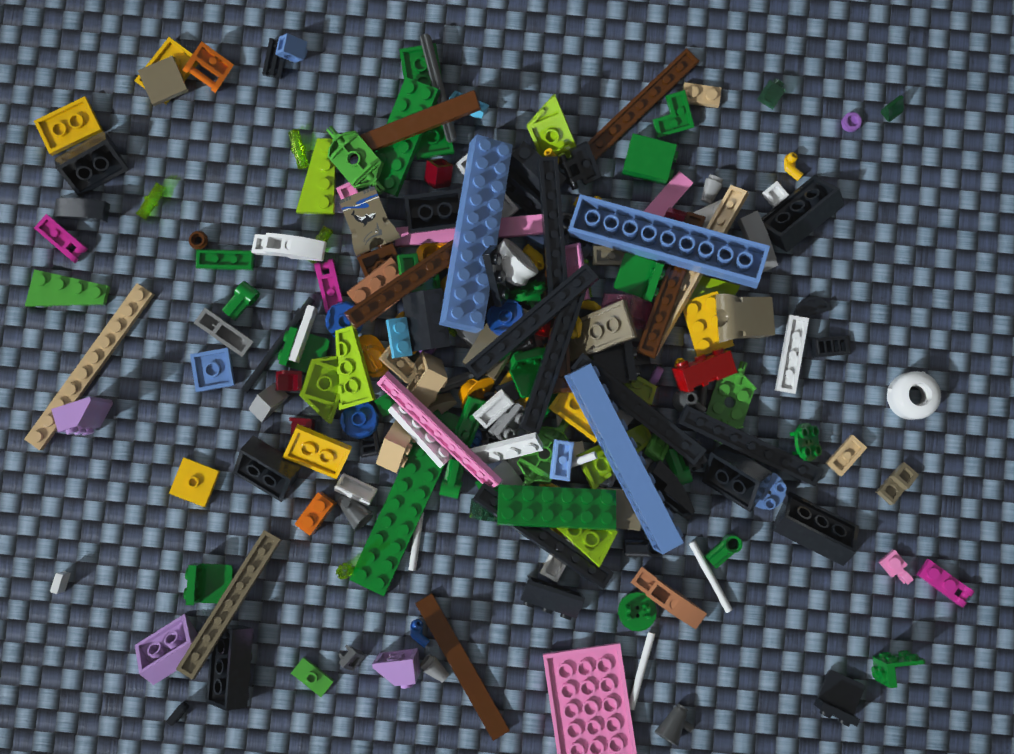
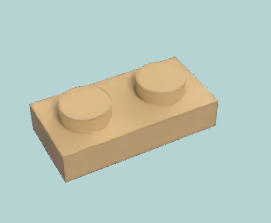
M684 82L683 90L686 92L688 104L713 108L719 107L721 87Z
M390 345L379 357L380 361L405 383L409 384L415 373L413 369L414 363L408 357L392 358Z
M850 435L825 464L839 476H843L867 447L854 435Z

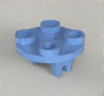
M772 473L768 488L755 507L772 510L783 502L787 487L778 474Z

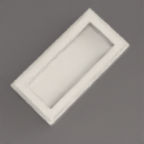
M500 389L472 415L487 429L515 403Z
M345 473L342 474L334 488V491L368 507L378 490Z

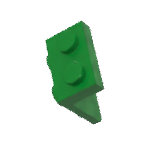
M625 253L614 282V288L652 302V299L657 297L659 287H657L659 279L662 280L665 274L664 264Z
M290 327L289 331L287 330L284 334L283 341H285V344L278 353V364L307 372L311 359L326 357L330 341L326 338L309 334L300 362H293L289 360V356L299 329Z
M535 347L525 352L517 351L512 355L507 364L521 398H527L530 395L546 347Z
M193 563L188 565L185 571L187 588L184 590L186 605L198 603L217 604L233 579L234 567L229 564Z
M909 650L898 651V654L892 655L890 652H881L879 656H872L873 666L871 672L873 678L888 688H897L895 667L926 663L925 659L919 657L918 654H912Z

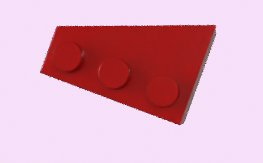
M723 348L713 350L712 354L708 356L705 354L698 355L691 362L687 360L676 363L677 367L671 368L678 390L689 393L694 391V387L700 385L704 387L709 385L711 381L721 380L737 373L731 350H724Z

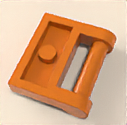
M201 41L184 66L183 71L189 72L216 93L234 64ZM197 62L218 77L217 81H213L193 67V64Z

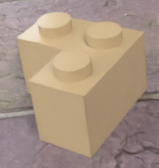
M422 351L413 364L415 375L406 388L428 408L436 400L440 389L444 388L447 384L448 377L442 360Z
M397 420L394 421L386 434L376 461L377 465L395 473L398 472L400 467H405L409 458L406 455H409L413 447L411 443H416Z

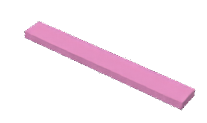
M542 214L501 218L498 239L543 235ZM408 226L396 227L401 238L395 240V247L420 246L424 243H448L454 239L455 228L409 234Z
M389 371L384 374L377 382V385L482 484H487L492 489L500 484L502 479Z

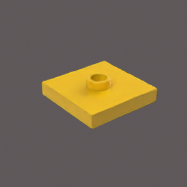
M183 457L169 494L202 507H207L220 471Z

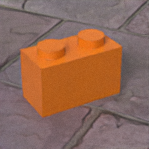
M318 492L295 522V525L309 536L315 534L337 502L323 492Z

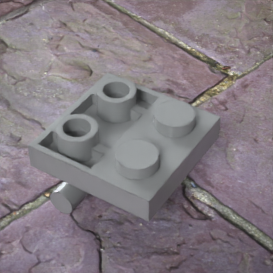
M519 403L514 404L496 420L488 432L492 436L495 435L500 441L532 433L519 428L525 408Z

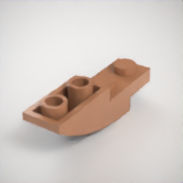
M643 566L630 582L655 603L694 629H697L707 615L704 610L677 590L672 589Z

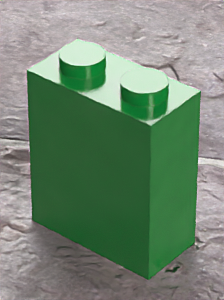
M633 133L622 175L666 185L668 180L671 181L674 169H671L672 162L676 163L679 152L676 151L677 144Z

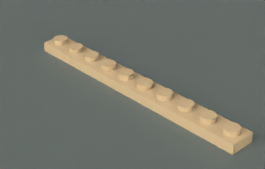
M730 185L706 229L727 234L749 195L748 191ZM687 270L658 353L703 274Z
M136 283L24 440L38 450L45 448L57 431L51 409L78 401L155 294Z

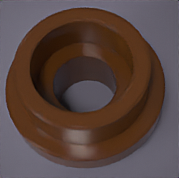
M195 231L189 237V244L195 250L204 249L208 245V237L202 231ZM198 238H202V242L200 244L196 243Z

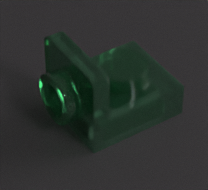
M777 78L774 80L769 79L757 100L773 110L786 90L783 87L784 83Z
M471 499L469 518L497 522L496 516Z

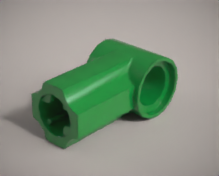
M243 281L237 286L234 296L223 307L222 311L236 321L248 306L256 302L260 293L249 283Z
M673 448L667 450L665 460L668 468L675 474L682 485L693 482L691 472L688 466L685 465L683 456Z
M450 459L448 461L439 495L454 499L459 498L464 466L457 460Z
M726 534L722 541L704 556L717 569L734 553L742 549V541L734 534ZM732 538L736 539V546L729 548L728 541Z

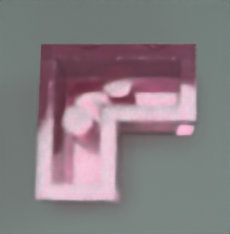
M604 293L601 309L621 300H626L634 327L637 329H644V326L646 327L654 303L635 295Z

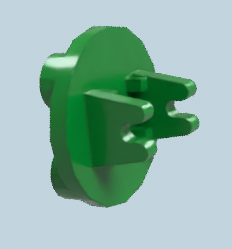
M536 278L528 280L525 286L510 288L509 297L517 302L522 301L525 305L528 303L532 309L535 306V302L538 304L541 301L540 294L547 287L544 282H537Z
M801 423L795 432H789L790 436H794L796 451L792 452L793 455H799L804 461H813L817 456L821 455L822 449L818 438L819 429L816 425L812 426L810 423Z
M632 592L622 597L618 606V616L626 628L632 631H643L649 628L656 619V605L645 593Z

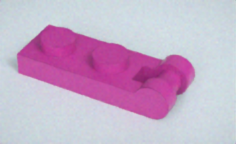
M48 214L34 227L36 231L74 263L79 260L78 257L88 250L84 244ZM72 245L76 247L73 252L69 250Z
M333 258L328 259L324 263H314L326 314L332 305L344 302ZM329 269L330 273L323 275V270Z
M929 559L925 561L916 574L962 608L967 604L965 601L968 597H972L974 594L971 588L961 583ZM958 589L962 591L959 597L955 595Z

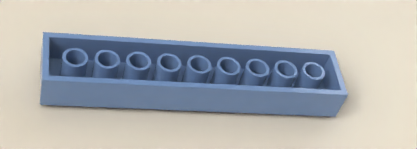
M478 134L470 141L439 325L472 333H478L484 329L490 285L482 254L490 245H497L512 144Z
M582 194L579 195L568 229L570 237L755 289L759 285L770 249L769 245Z
M590 363L565 375L564 377L653 549L661 554H665L683 544L684 542L681 538L683 533L678 526L675 527L672 521L674 516L669 508L666 509L664 506V496L660 490H656L654 486L656 482L653 475L647 473L644 467L646 462L643 456L638 455L635 450L637 444L632 437L629 438L626 432L628 427L625 421L619 419L617 415L619 410L614 401H610L608 397L610 393L607 386L601 384L598 378L600 373L597 367L592 366Z

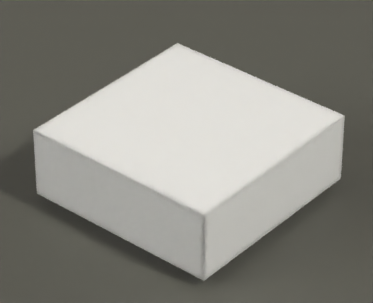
M778 181L762 193L763 197L773 208L789 196Z
M66 571L56 573L51 586V593L59 594L65 592L71 573Z

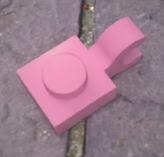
M892 549L878 561L890 577L897 575L907 585L914 580L904 570L907 563L896 550Z

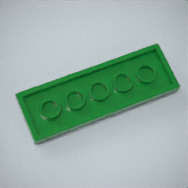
M433 43L437 63L440 70L436 43ZM422 45L399 49L404 80L407 77L432 86ZM442 125L424 132L416 151L417 160L454 154L453 143L446 141Z
M405 77L387 124L436 105L441 91L438 88ZM424 132L375 151L376 156L384 162L379 177V182L386 189L383 192L398 197Z
M499 484L497 525L616 530V490Z

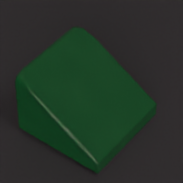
M899 95L881 110V114L888 122H891L903 112L904 97Z

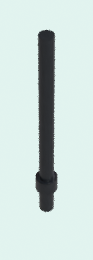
M308 297L302 307L296 310L294 318L241 388L243 391L249 392L285 343L283 341L285 332L289 331L290 327H297L303 319L307 306L314 304V299Z

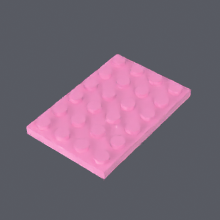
M620 642L543 653L557 754H637Z

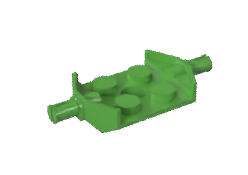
M330 126V129L326 131L333 138V142L329 147L327 157L355 189L375 186L378 193L382 194V191L386 189L379 182V177L384 162L376 156L357 131L339 134L333 126ZM353 154L358 156L356 164L350 163V157Z
M740 361L737 373L716 381L706 411V415L736 429L744 428L743 423L754 390L757 389L744 374L748 364L744 361ZM727 397H731L734 400V405L731 408L725 406L724 401Z
M562 420L556 428L541 427L539 434H537L543 443V449L550 452V456L547 459L540 458L539 452L523 455L519 458L517 465L524 475L522 486H531L533 483L551 484L552 479H549L553 443L555 439L569 441L564 434L569 425L566 421Z

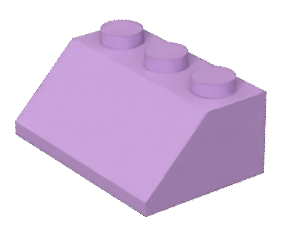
M87 397L51 409L57 431L65 432L67 435L82 434V436L94 433V429L101 427L113 402L109 399Z
M183 614L135 645L139 674L153 685L177 671V666L198 635L186 614Z
M418 648L379 653L372 663V667L394 686H401L402 689L411 688L413 684H416L421 672Z

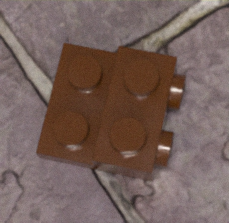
M393 242L378 245V247L357 256L365 277L391 256L398 264V254Z

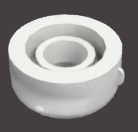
M504 238L498 244V250L502 257V268L506 274L505 280L515 286L527 285L528 280L538 274L535 264L512 241Z
M924 371L903 373L894 378L887 389V401L890 408L903 419L915 420L926 418L936 411L941 401V390L938 383ZM911 387L918 388L922 395L920 402L916 405L909 398Z

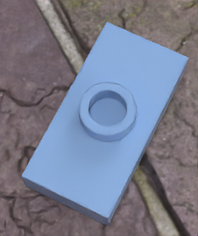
M554 440L549 479L570 481L574 442Z

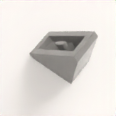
M276 382L257 394L249 407V410L262 423L290 396L286 391H275Z

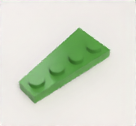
M34 269L25 306L106 305L110 286Z

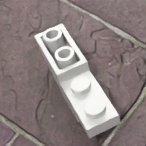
M255 234L251 253L255 255L283 256L290 259L323 261L327 242L285 234Z

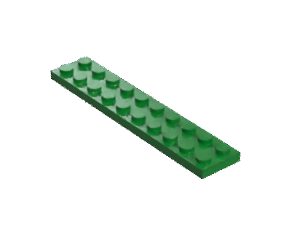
M438 409L434 411L433 414L454 433L460 417L448 411L443 414ZM417 442L412 443L413 447L409 455H407L409 457L404 468L401 467L349 579L382 596H385L418 522L446 465L444 464L439 468Z

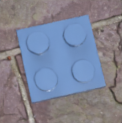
M230 348L190 354L196 392L236 386Z

